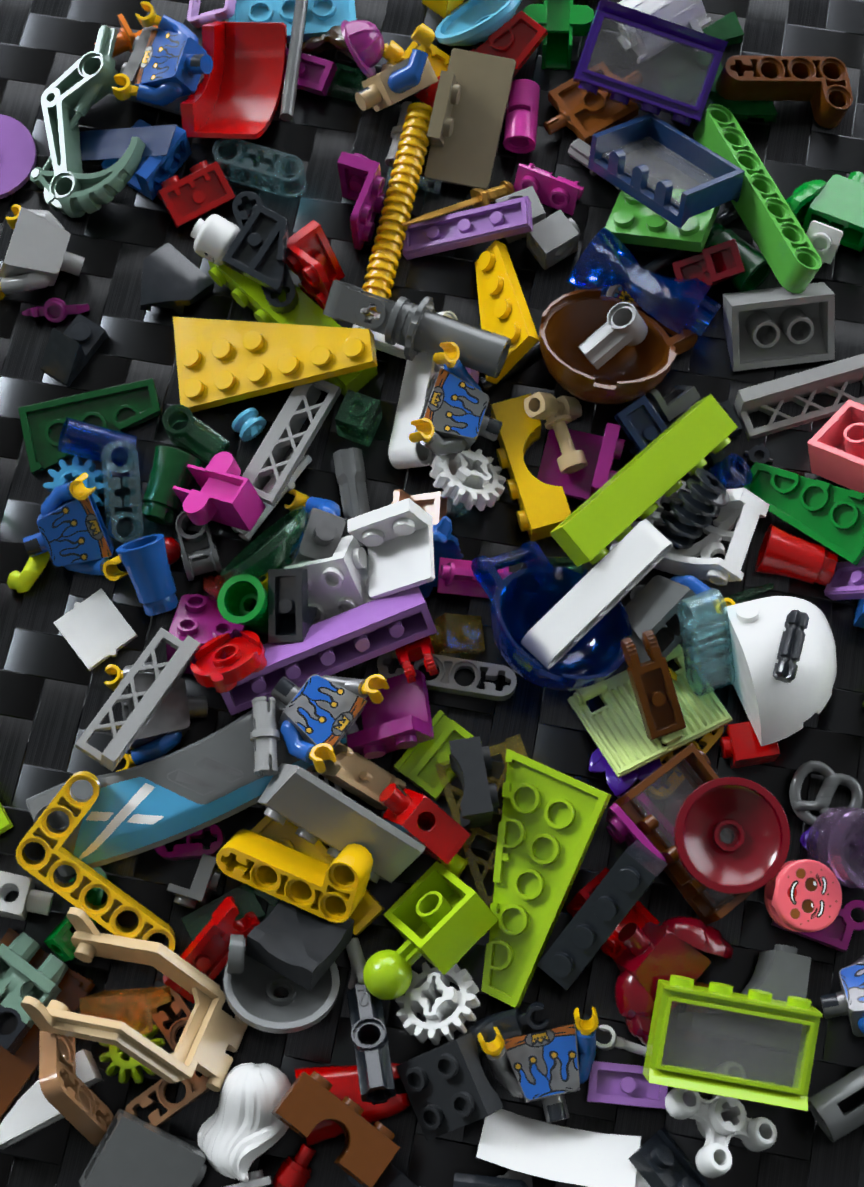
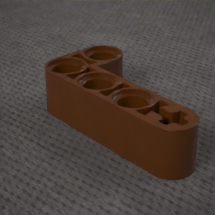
M732 56L726 61L715 83L717 93L727 100L810 101L815 121L818 125L828 129L835 128L840 124L853 103L847 68L840 59L835 57Z

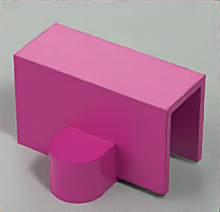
M229 452L216 454L206 468L188 464L187 468L200 486L201 491L188 490L173 486L172 489L182 502L183 510L192 523L201 526L214 521L250 532L266 506L250 480L240 476L241 469L232 454Z

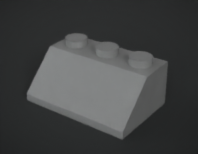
M824 282L810 283L806 290L799 294L787 291L783 287L723 294L724 330L733 372L835 360V293Z

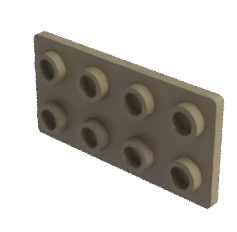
M457 48L452 49L447 71L441 70L427 132V138L431 144L424 173L427 179L483 190L489 188L516 67L514 59Z

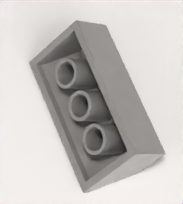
M281 763L278 767L279 773L272 777L258 800L260 804L267 807L263 814L281 825H284L286 820L298 827L295 834L313 845L316 844L317 840L329 846L326 853L333 858H336L348 844L356 843L367 848L373 858V867L369 880L376 884L379 879L392 883L422 854L426 847L297 765Z

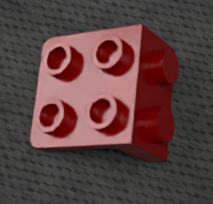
M312 220L288 238L286 264L294 274L298 275L301 281L298 283V287L309 298L316 300L320 308L324 310L333 280L340 281L345 277V274L321 225Z

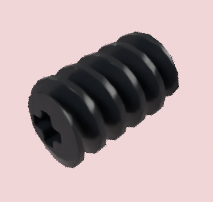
M702 468L695 470V474L700 479V482L690 478L686 481L691 493L684 489L678 491L677 495L683 502L681 503L676 500L669 502V506L674 513L667 510L661 512L660 516L665 524L658 521L653 523L654 527L673 543V546L681 549L691 548L695 542L694 539L702 535L703 528L709 527L712 518L719 515L720 507L726 506L730 500L723 484L714 475Z

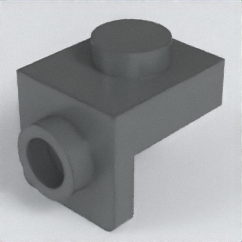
M686 385L676 386L663 397L657 389H653L645 395L661 419L667 422L674 418H679L693 403L701 398L694 386Z
M203 854L191 888L187 889L169 883L167 891L172 896H175L174 903L194 910L197 904L207 907L212 892L219 891L224 873L218 868L216 857Z

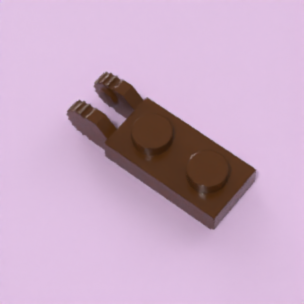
M652 630L642 632V640L650 658L649 661L640 663L636 646L630 637L621 640V647L625 661L629 666L627 671L647 737L650 740H654L684 729L686 724L666 658L662 657L655 633Z

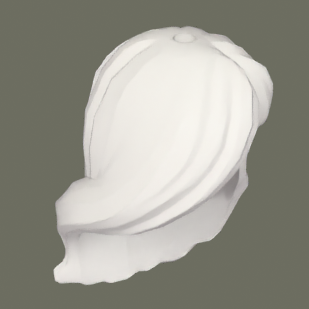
M251 1062L235 1066L227 1074L220 1090L219 1105L215 1113L201 1125L197 1133L198 1146L210 1165L218 1173L247 1183L249 1180L248 1171L252 1162L270 1149L289 1128L271 1113L291 1087L287 1075L278 1068L267 1063L255 1064Z

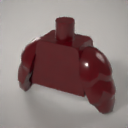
M679 916L665 920L660 926L649 922L640 929L632 922L620 930L618 939L625 945L626 949L617 958L616 962L621 974L616 981L615 998L618 1011L625 1018L631 1034L638 1037L647 1047L658 979L670 981V975H679L692 978L695 983L711 963L699 951L732 958L734 949L722 937L718 929L705 925L700 919ZM672 1001L670 1013L679 1002Z

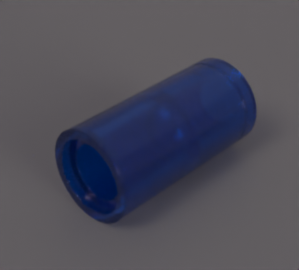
M66 418L59 438L58 451L128 469L135 453L136 436Z

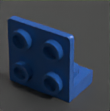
M139 119L132 128L151 125ZM176 126L166 156L150 155L149 157H142L136 172L127 185L154 200L158 191L163 189L160 184L173 177L192 153L186 131ZM120 158L105 159L101 164L102 169L105 170L112 166Z

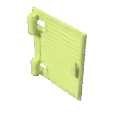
M680 644L666 657V661L674 659L680 668L675 671L677 681L674 679L672 681L686 724L684 729L654 740H650L647 737L627 670L606 680L597 679L577 689L573 696L567 700L618 778L733 721ZM599 695L605 706L591 712L586 705V701Z

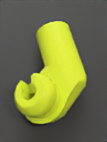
M49 551L32 558L29 557L22 572L12 571L7 579L8 587L17 590L18 593L29 591L51 557Z

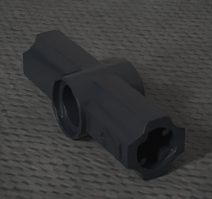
M364 983L355 984L351 990L347 991L361 1099L362 1102H369L373 1105L386 1103L390 1098L396 1096L382 999L373 996L367 990ZM377 1040V1042L372 1045H365L367 1041Z

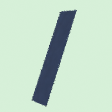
M177 124L79 131L81 161L121 158L129 147L132 137H139L146 144L141 157H149L150 155L166 156Z

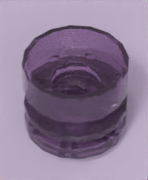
M845 806L830 808L819 815L810 828L807 839L808 859L819 861L829 867L836 875L840 886L864 890V809Z

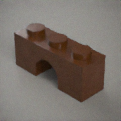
M314 1071L311 1076L306 1072L301 1073L271 1113L302 1138H307L315 1126L323 1120H331L337 1123L344 1132L345 1145L334 1164L363 1187H373L400 1149L392 1141L395 1134L378 1121L371 1125L361 1117L364 1110L347 1096L341 1101L329 1090L333 1085L319 1073Z

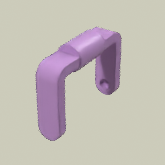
M190 0L187 20L195 28H199L212 22H221L222 20L229 19L235 13L236 0H225L223 8L201 13L200 15L201 0Z

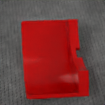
M212 22L203 25L202 47L211 56L213 69L211 73L204 74L202 83H198L196 91L190 94L184 102L180 103L182 129L186 131L187 137L257 139L269 127L280 100L286 66V24L283 22Z

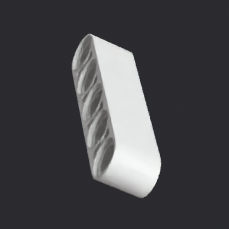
M451 311L438 313L458 320L457 316ZM419 352L412 361L407 360L388 449L389 460L392 466L399 470L429 466L435 457V454L423 446L420 441L413 443L409 440V435L414 433L416 429L414 425H411V421L420 418L431 382L440 368L444 369V364H436L433 361V355L425 352Z
M646 519L641 521L527 632L521 644L547 669L553 667L666 556L673 543Z

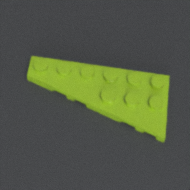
M507 749L505 760L507 762L506 780L503 782L502 797H504L502 818L498 827L493 882H495L493 903H490V910L499 920L490 928L489 942L486 944L481 991L514 1008H519L611 798V794Z

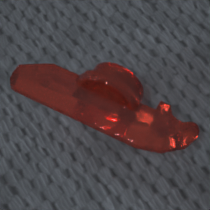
M203 576V589L209 593V600H217L219 591L226 582V580L221 579L222 576Z

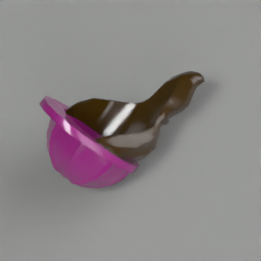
M344 20L341 22V25L331 27L326 34L309 38L302 46V53L316 55L329 49H336L356 62L363 74L370 78L376 75L375 65L382 58L384 40L375 24L365 20Z

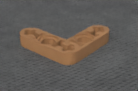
M163 986L155 989L149 995L147 1009L174 1051L177 1046L176 1034L181 1027L186 1025L192 1010L180 994L168 986ZM162 995L168 999L174 997L175 1001L172 1002L171 1008L177 1016L180 1017L183 1011L187 1015L185 1018L175 1021L169 1030L166 1024L173 1022L172 1019L164 1011L157 1012V1008L161 1005L159 998ZM194 1071L191 1079L182 1080L181 1082L186 1088V1095L181 1102L175 1104L170 1103L166 1099L165 1089L169 1082L162 1078L133 1099L127 1105L125 1111L137 1117L138 1112L136 1108L138 1106L148 1109L157 1103L151 1098L156 1093L159 1102L168 1109L162 1115L161 1109L157 1108L148 1116L150 1124L159 1128L210 1090L206 1087L208 1078L205 1075L200 1077L199 1071Z
M40 1030L39 1083L42 1093L47 1101L91 1144L98 1146L114 1116L110 1109L76 1076V1038Z

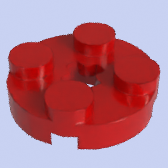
M242 630L240 631L242 637L231 638L229 633H225L206 642L194 654L197 660L196 663L193 664L191 662L190 664L196 681L204 687H214L218 693H225L232 690L238 681L252 673L263 670L267 665V660L265 658V649L259 636L252 631Z

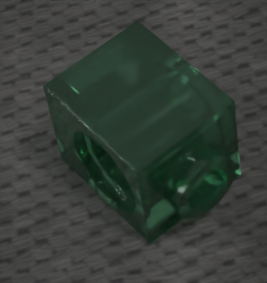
M348 389L335 417L338 436L370 447L383 418L381 401Z

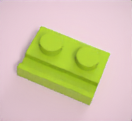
M441 710L432 719L434 739L408 748L394 765V769L404 775L434 801L439 799L457 776L451 770L449 741L475 737L454 720L444 715Z

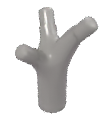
M357 937L352 938L346 946L351 965V976L347 986L350 990L357 982L360 984L364 983L363 970L366 961Z

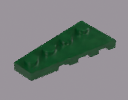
M153 378L18 407L30 470L33 476L58 465L60 459L66 461L162 414Z

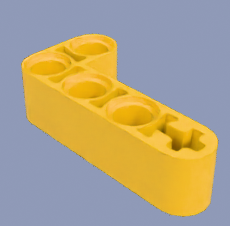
M243 829L237 831L218 851L216 863L222 873L330 922L343 923L350 917L365 895L373 867V858L367 848L353 843L345 846L334 861L328 865L253 831Z

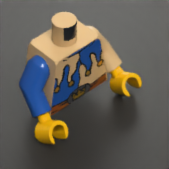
M424 23L416 27L411 39L418 43L419 46L417 49H412L411 56L401 62L399 61L404 54L403 48L393 40L389 44H384L382 57L387 60V64L382 65L380 73L362 81L364 89L355 93V100L361 110L366 111L373 107L378 112L438 81L426 53V49L435 38V33Z

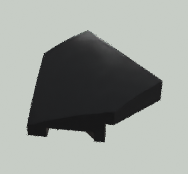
M166 243L143 260L140 310L151 311V306L170 308L177 314L183 315L184 305L190 306L213 292L215 282L170 243Z

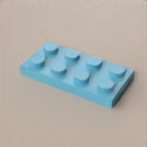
M236 0L235 13L229 18V22H283L287 27V43H290L295 0ZM308 0L303 42H306L309 38L326 34L331 27L341 25V22L344 20H356L355 0Z

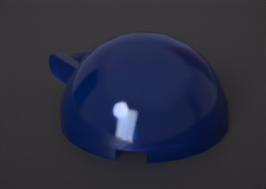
M535 541L523 543L520 549L491 558L480 556L472 560L473 574L492 601L491 628L494 641L504 660L523 679L537 686L552 690L573 691L595 685L608 678L625 661L621 640L631 637L632 629L628 614L621 601L565 656L549 669L521 644L527 632L589 570L585 569L583 574H580L562 566L554 568ZM523 562L528 567L520 569L504 579L497 572L498 570Z

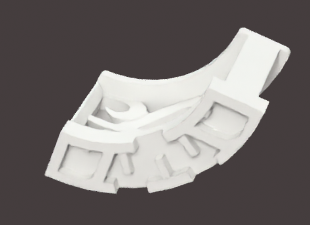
M680 480L683 483L680 489H684L691 493L690 489L685 488L686 481ZM744 487L726 489L730 500L726 506L720 507L721 511L717 516L718 518L713 520L714 526L709 525V527L703 528V532L708 536L693 544L689 549L676 550L672 546L666 556L654 568L679 576H695L699 580H707L721 586L727 585V582L742 581L744 573L741 571L758 519L766 517L770 505ZM680 489L667 498L665 495L660 497L656 501L659 506L656 510L659 512L654 511L645 519L652 525L654 521L665 523L660 516L664 510L661 504L664 502L669 504L671 500L682 503L683 501L677 495ZM635 521L631 525L634 528L641 521ZM615 539L606 546L610 549L609 552L619 543ZM721 540L730 542L726 556L724 545L720 542ZM721 553L725 556V559L712 557L715 554Z

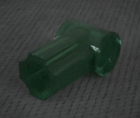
M173 405L165 410L162 422L168 439L173 444L183 446L207 464L216 454L227 452L230 442L194 417L188 407ZM185 421L188 423L181 430L172 429L176 422Z

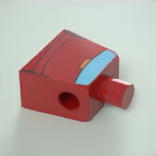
M392 783L380 794L379 800L388 808L383 814V819L426 846L422 852L426 856L448 865L471 835L431 799L421 793L407 788L402 790L395 783Z

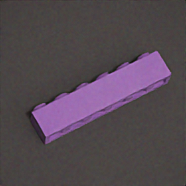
M416 586L375 599L313 624L303 642L263 644L267 660L266 667L238 681L232 690L221 693L230 714L233 715L253 707L251 701L253 698L267 696L266 701H268L269 697H274L271 695V692L283 676L298 687H302L312 674L320 676L333 675L437 633L424 597L419 587Z

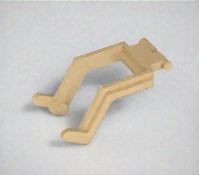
M70 907L66 917L76 929L71 942L76 948L74 956L77 959L90 963L94 956L153 966L193 995L194 1008L174 1052L170 1054L124 1022L67 1011L68 1007L57 1000H50L48 1006L45 1007L38 999L32 996H24L21 1007L41 1031L115 1045L169 1083L191 1079L194 1071H199L208 1078L206 1087L212 1091L220 1092L233 1062V1058L225 1053V1051L237 1052L248 1026L236 1015L233 1018L222 1010L226 998L224 992L220 989V985L162 943L100 933L85 911L77 907Z

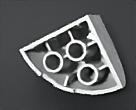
M790 596L765 597L724 607L726 671L760 745L765 746L775 743L800 731L803 728V723L815 713L819 715L828 703L837 674L836 645L825 615L811 602ZM791 610H799L808 614L809 622L807 629H804L806 635L800 660L796 662L798 666L796 677L790 683H784L773 677L775 663H778L777 654L782 633L786 631L784 626L786 617Z

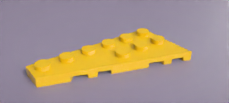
M173 317L180 407L186 414L378 366L374 334L369 329Z

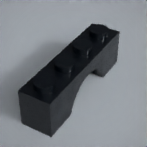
M637 839L624 851L537 966L565 990H568L668 864Z

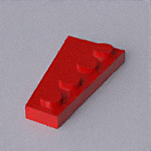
M521 10L492 33L487 41L471 51L514 59L516 61L514 78L547 36L548 32ZM440 76L437 77L438 81L430 85L427 89H422L415 95L418 101L428 104L433 108Z

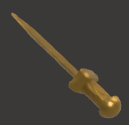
M504 180L500 182L499 186L487 190L480 188L470 190L471 199L421 215L403 223L402 226L427 221L471 205L474 208L490 205V202L514 193V186L511 182Z

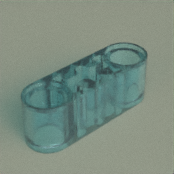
M220 138L213 145L214 159L218 162L227 180L287 198L299 197L306 190L307 182L302 160L295 155L240 139ZM234 157L233 159L225 160L226 158ZM289 175H295L292 178H285Z
M113 441L104 447L101 454L106 525L109 536L113 540L125 544L140 538L144 529L139 459L134 445L127 441ZM118 446L124 448L128 453V461L122 467H117L111 460V453ZM112 472H130V477H122L125 488H130V495L124 496V507H132V512L118 511L115 513V507L122 508L121 497L114 494V490L121 487L120 477L112 478ZM124 517H128L133 522V531L127 537H121L116 530L118 521Z
M712 588L680 600L677 609L686 677L690 688L697 696H703L735 682V670L727 605L722 594L717 589Z

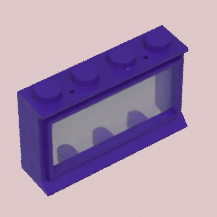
M600 0L573 81L580 83L578 89L597 95L598 90L610 93L609 99L614 102L628 105L630 100L642 104L640 110L659 116L660 111L673 115L671 121L690 126L691 121L695 123L701 121L702 113L728 41L609 0Z

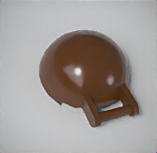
M602 288L582 289L563 294L552 301L542 314L539 328L540 350L549 373L564 390L583 401L597 405H618L643 397L664 379L672 367L676 356L688 351L697 342V333L692 329L686 330L657 305V299L648 294L630 302L648 327L646 338L638 345L625 346L597 370L579 350L578 346L605 324L609 310L617 303L623 301L619 298L600 296Z

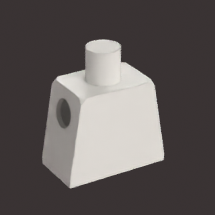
M0 871V916L22 921L26 920L28 912L48 916L54 893L34 889L35 883L32 878ZM9 892H19L18 898L15 901H5V897Z

